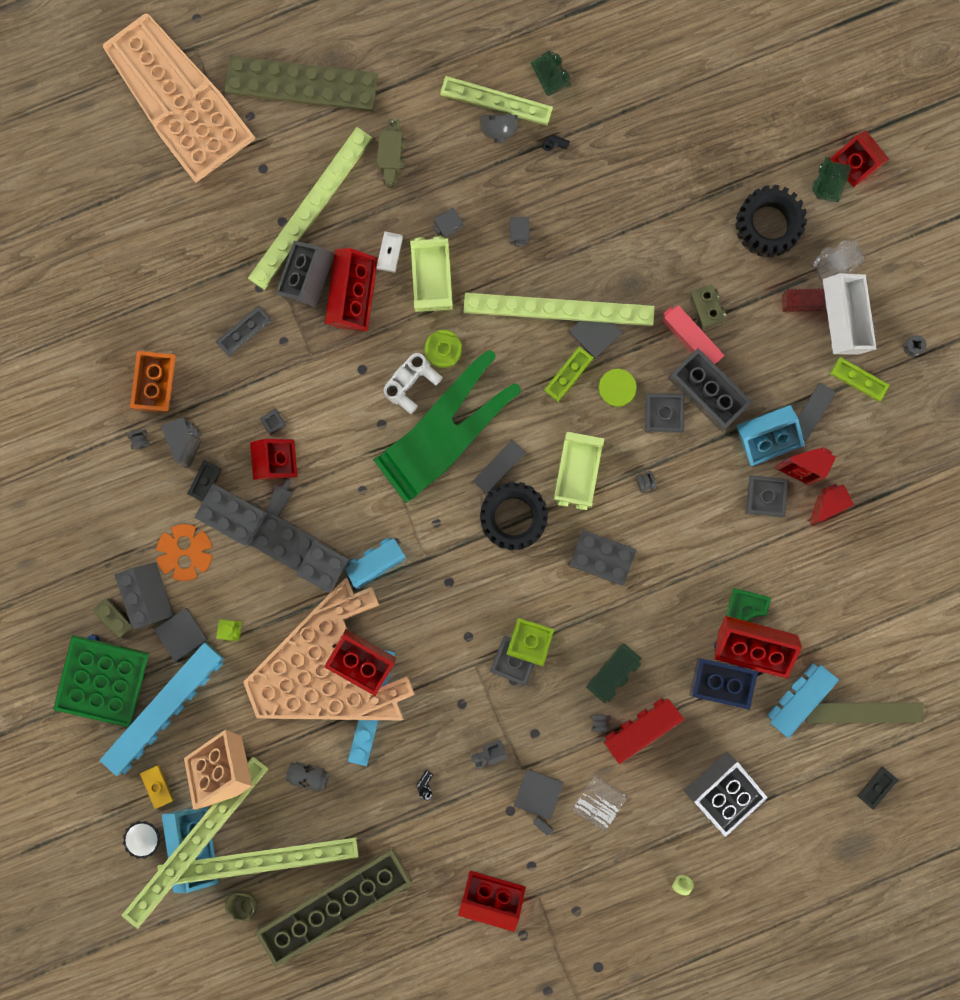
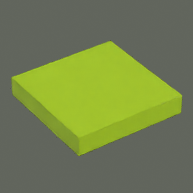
M517 618L506 655L544 666L555 629Z

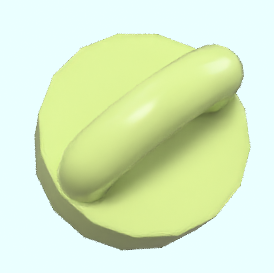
M685 875L677 876L672 885L673 890L681 895H689L694 887L693 881Z

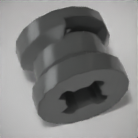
M915 335L906 340L903 348L908 356L914 357L924 352L927 344L922 336Z
M138 430L128 434V438L132 442L130 445L132 450L150 446V442L146 438L147 430Z
M651 471L646 472L645 475H636L641 493L646 492L648 489L654 490L657 488Z
M591 715L593 720L591 731H611L609 727L611 715Z

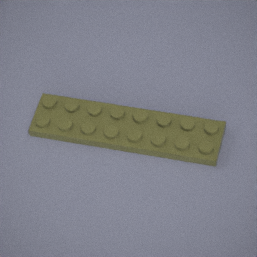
M229 56L225 93L373 112L378 73Z

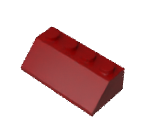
M352 248L336 249L334 252L324 324L342 329L366 332L369 327L378 257Z
M821 447V449L817 448L790 457L776 465L775 469L809 486L826 479L836 456L832 455V451Z
M725 616L718 631L714 660L788 679L802 646L797 634Z
M658 699L653 703V708L640 711L637 714L638 718L633 721L627 720L621 725L622 729L617 732L613 730L605 736L606 740L603 743L618 764H621L684 721L682 715L669 699Z

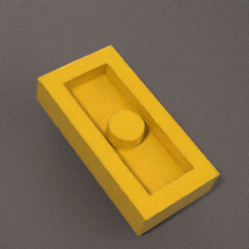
M159 765L140 773L155 809L174 801Z

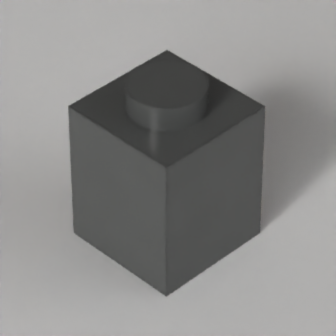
M454 208L434 218L435 225L433 229L438 236L441 235L444 239L463 229V223Z
M510 217V244H514L515 247H524L525 244H529V217Z

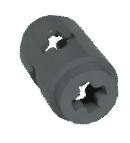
M291 762L286 781L298 787L318 792L320 790L324 791L327 786L329 772L325 771L324 768L309 764ZM311 767L313 770H310V772L308 773V770L306 768ZM307 780V783L310 785L304 786L302 783H305Z

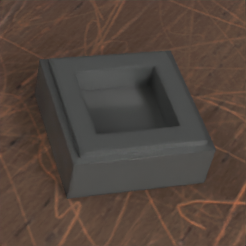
M277 409L260 418L269 435L287 426Z
M538 815L533 820L534 825L547 836L552 833V827Z

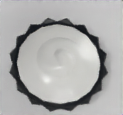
M147 821L131 823L123 835L124 841L122 844L125 846V851L137 859H146L148 856H152L160 845L158 829Z

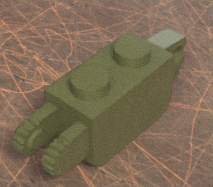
M388 119L386 130L379 134L377 165L380 172L384 173V182L389 188L395 185L396 174H400L401 168H404L405 164L402 150H406V138H403L399 119Z

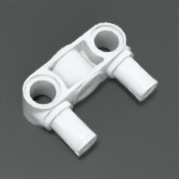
M414 353L384 387V394L393 404H399L412 414L418 405L409 399L405 392L411 388L419 376H425L435 386L443 377L430 367V362L422 354ZM415 359H420L423 361V364L420 367H414L412 365ZM392 387L398 389V393L395 396L388 395V390Z

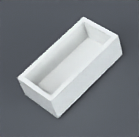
M839 273L823 279L833 354H862L877 350L866 275Z

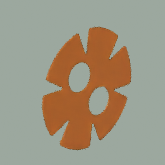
M189 524L173 526L171 530L174 539L164 532L158 541L156 550L167 553L156 558L158 565L166 575L175 567L172 577L175 580L189 581L197 578L194 566L204 573L212 560L211 554L202 552L212 548L206 533L200 531L193 538L196 526ZM182 536L188 537L191 542L190 547L186 550L180 549L177 545L178 539ZM183 555L191 559V565L186 569H182L178 565V559Z

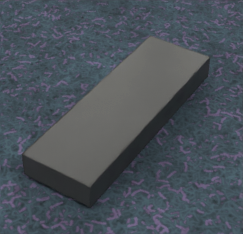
M258 306L215 342L229 357L272 320Z
M818 383L798 416L804 441H807L836 394L835 391L822 383Z
M511 440L473 482L484 493L488 494L526 452Z

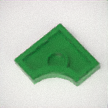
M733 588L726 616L748 622L757 616H767L771 597Z

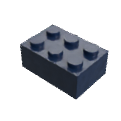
M697 658L689 696L750 710L758 671Z

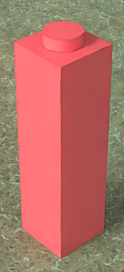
M679 305L675 308L671 306L664 313L665 317L662 322L691 354L699 348L715 365L725 356Z

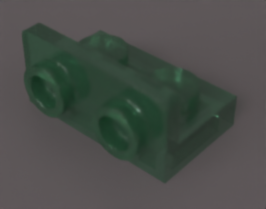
M547 51L531 62L547 96H551L563 87L571 86L569 81L571 79L570 75L563 69L561 57L558 53L555 54L551 51Z
M825 157L824 162L820 164L818 178L814 181L812 187L817 199L839 203L851 170L850 165L835 163L829 157Z

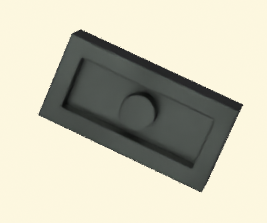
M203 460L187 494L203 502L212 484L216 483L222 468Z
M881 766L857 797L874 810L897 783L898 779Z

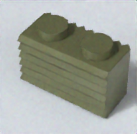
M104 598L92 611L117 638H124L133 630L126 613L120 610L121 607H118V604L113 602V599Z

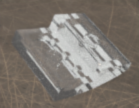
M594 775L572 810L603 831H606L616 817V813L627 799V795L597 775Z

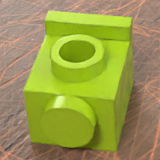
M219 619L216 639L239 641L242 622Z

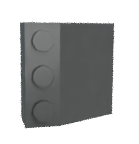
M728 752L723 754L684 790L725 837L768 798Z

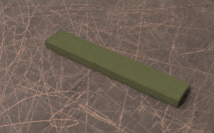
M819 703L805 720L806 723L923 722V703Z

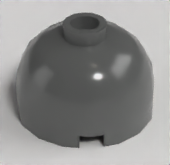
M518 115L480 116L481 130L486 137L494 139V143L505 142V138L512 137L517 130Z

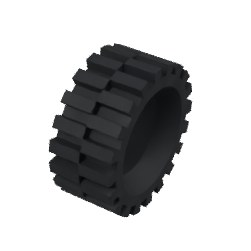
M769 185L764 186L762 190L758 188L754 190L752 195L750 194L739 209L740 211L736 217L738 221L735 224L736 229H739L737 236L738 238L743 237L742 245L744 247L749 245L751 253L757 250L759 251L758 256L761 257L765 253L768 254V257H773L775 254L780 256L785 251L788 252L804 233V226L807 224V219H804V216L807 214L806 208L801 209L804 203L802 200L798 202L795 200L798 196L795 192L792 195L787 193L789 188L784 187L782 191L779 190L780 185H774L772 189L769 188ZM763 207L778 209L786 218V233L775 239L763 237L754 227V213Z
M522 482L503 483L497 488H493L485 497L480 512L481 526L486 537L499 548L511 551L522 550L533 545L542 536L548 522V510L546 509L545 500L543 501L541 497L542 495L536 492L532 486H527ZM507 499H520L532 511V524L522 534H506L498 528L495 522L497 507Z

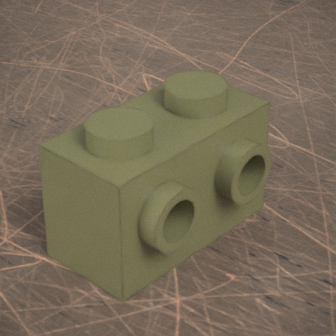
M713 284L690 292L688 296L701 330L720 325L725 321L726 312L723 306L720 307L718 301L720 300L718 290L714 289Z

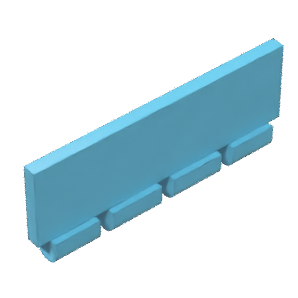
M812 663L804 672V675L809 679L806 680L800 676L792 685L791 689L796 694L794 695L787 691L778 703L783 706V709L781 710L775 705L767 714L772 720L770 724L788 739L839 681L837 677L822 665L817 667Z

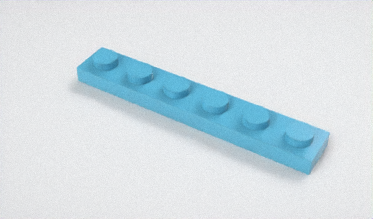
M384 650L395 657V652ZM390 673L388 674L387 678L385 679L381 687L388 684ZM358 720L348 762L367 766L378 720Z

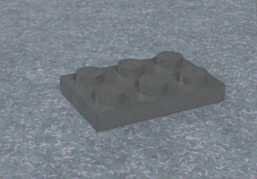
M582 530L569 566L624 586L636 549Z

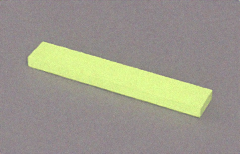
M445 76L440 95L506 115H518L520 119L548 126L553 107L448 76Z

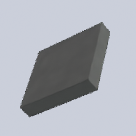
M579 321L569 330V333L594 359L623 333L614 323Z
M646 393L645 432L683 433L684 394Z
M750 475L746 514L785 517L788 479Z
M185 608L154 629L175 662L208 640L188 608Z
M504 636L490 672L526 686L534 663L506 655L511 638Z
M527 769L514 807L550 820L563 782Z

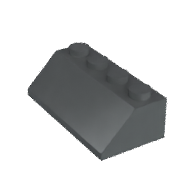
M699 348L668 377L721 432L752 403Z

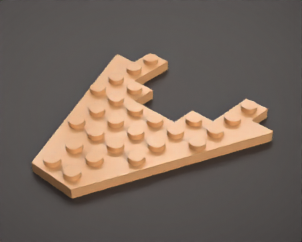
M345 578L243 682L256 718L404 720L397 702L415 695L408 677L381 687L376 696L324 668L334 649V645L337 644L344 630H348L344 620L379 606L373 587L354 594L349 578Z

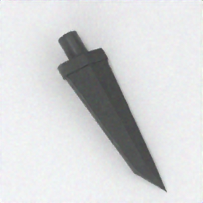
M284 478L281 487L274 486L268 511L277 516L280 515L293 493L288 491L291 481Z

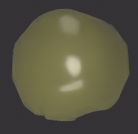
M238 891L228 897L225 902V910L233 916V920L247 921L253 918L257 911L256 899L249 892Z

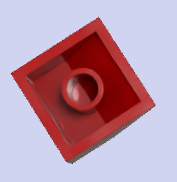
M867 130L857 134L830 158L853 188L889 160Z
M261 439L250 442L253 480H276L298 477L294 439Z
M835 483L821 490L823 494L817 496L810 523L811 525L819 523L854 505L844 484L838 486Z

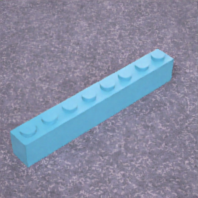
M204 642L99 761L116 776L122 773L125 775L132 768V761L134 759L138 760L145 753L143 749L148 744L152 745L157 740L158 736L156 734L161 729L164 731L171 724L170 719L172 716L180 714L185 708L183 704L187 700L191 701L198 693L196 689L200 685L203 687L210 680L209 675L212 671L216 672L223 665L222 660L225 657L208 642Z

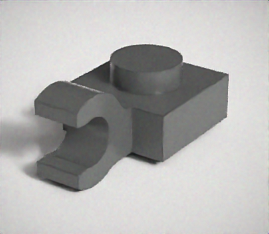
M501 740L483 746V752L471 756L476 769L484 767L487 762L489 765H493L508 758Z

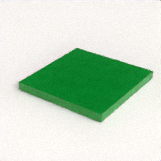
M72 635L53 710L129 727L132 724L150 653Z

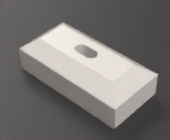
M384 232L376 267L378 270L396 272L403 235ZM389 248L392 249L390 254H388Z

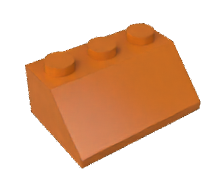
M137 351L130 403L131 409L151 413L169 412L176 355Z

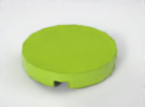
M438 330L427 338L425 354L432 365L439 368H448L459 361L462 354V344L455 333L448 330Z
M612 369L606 372L600 379L598 389L599 395L605 403L610 406L621 407L631 402L636 394L637 386L632 374L626 370Z

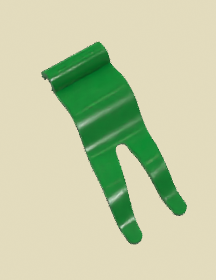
M487 350L474 360L412 430L387 448L383 454L373 459L405 503L414 499L427 486L447 471L502 408L520 394V386L514 383L495 395L460 425L454 424L453 417L483 372L495 360L496 355L492 350Z

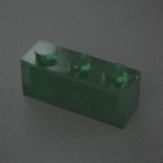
M622 643L585 687L603 703L606 700L610 702L616 695L614 692L618 686L623 687L628 681L627 675L631 671L635 672L640 667L641 663L639 661L642 658L626 644Z

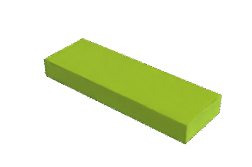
M579 346L547 385L544 392L559 402L594 357Z
M842 357L838 358L830 372V375L878 402L882 400L890 386L888 383Z

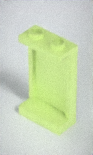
M436 236L430 240H426L423 237L415 238L414 241H410L415 312L453 310L448 239H444L443 236Z
M566 432L553 500L557 502V505L568 507L569 504L576 505V509L587 510V508L592 507L604 438Z

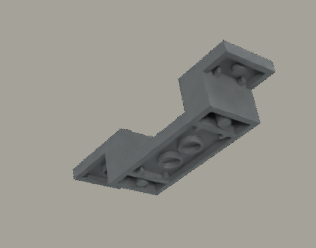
M212 484L194 517L242 545H251L297 571V576L329 594L332 592L349 561L347 557L336 552V548L256 503L247 502L216 484Z

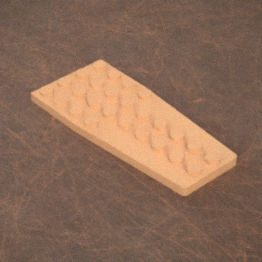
M143 14L103 44L107 55L155 130L195 183L199 182L256 139L220 91L149 14Z

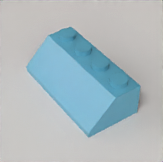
M207 807L198 810L189 808L161 814L168 858L208 811ZM212 839L195 860L215 857ZM211 879L176 884L172 887L173 893H189L219 884V880Z

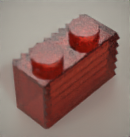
M800 288L798 290L787 289L782 295L783 312L820 311L825 307L823 288L821 290L819 288L817 290L815 288L810 290L808 288L806 290L804 288L802 290Z

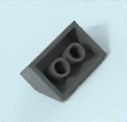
M294 241L275 294L316 308L335 254L320 246Z
M184 417L162 425L161 427L174 461L185 468L191 467L201 444L199 437L202 434L199 427Z
M156 562L115 574L133 630L150 626L174 616Z

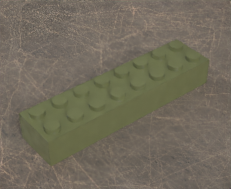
M391 847L261 926L255 934L274 967H277L410 886L413 880L394 847Z

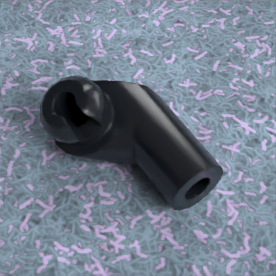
M553 135L543 141L542 147L545 151H551L557 147L567 150L570 141Z
M425 770L417 783L419 796L424 800L432 798L429 782L434 774L428 770Z

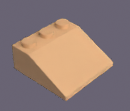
M224 730L184 758L194 810L236 797L252 787L243 740L239 734Z

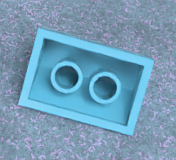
M791 405L736 425L750 466L805 447L799 420Z
M386 538L379 543L381 545L375 550L371 548L363 553V558L359 560L355 558L347 563L348 567L345 568V571L355 588H361L407 559L395 538Z

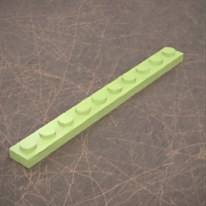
M358 127L355 128L248 277L251 282L263 290L266 289L289 257L293 242H299L373 140L370 135Z
M465 293L464 313L643 326H653L655 306L477 293Z
M252 757L247 763L252 787L236 797L213 804L121 915L136 929L142 925L268 771V768L257 759Z
M356 838L194 860L174 885L358 859Z

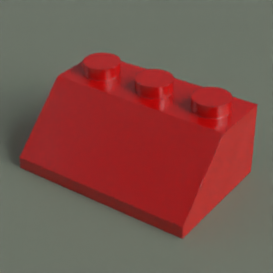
M345 629L324 668L376 696L393 668L396 657Z
M470 870L458 916L515 932L521 914L526 886Z

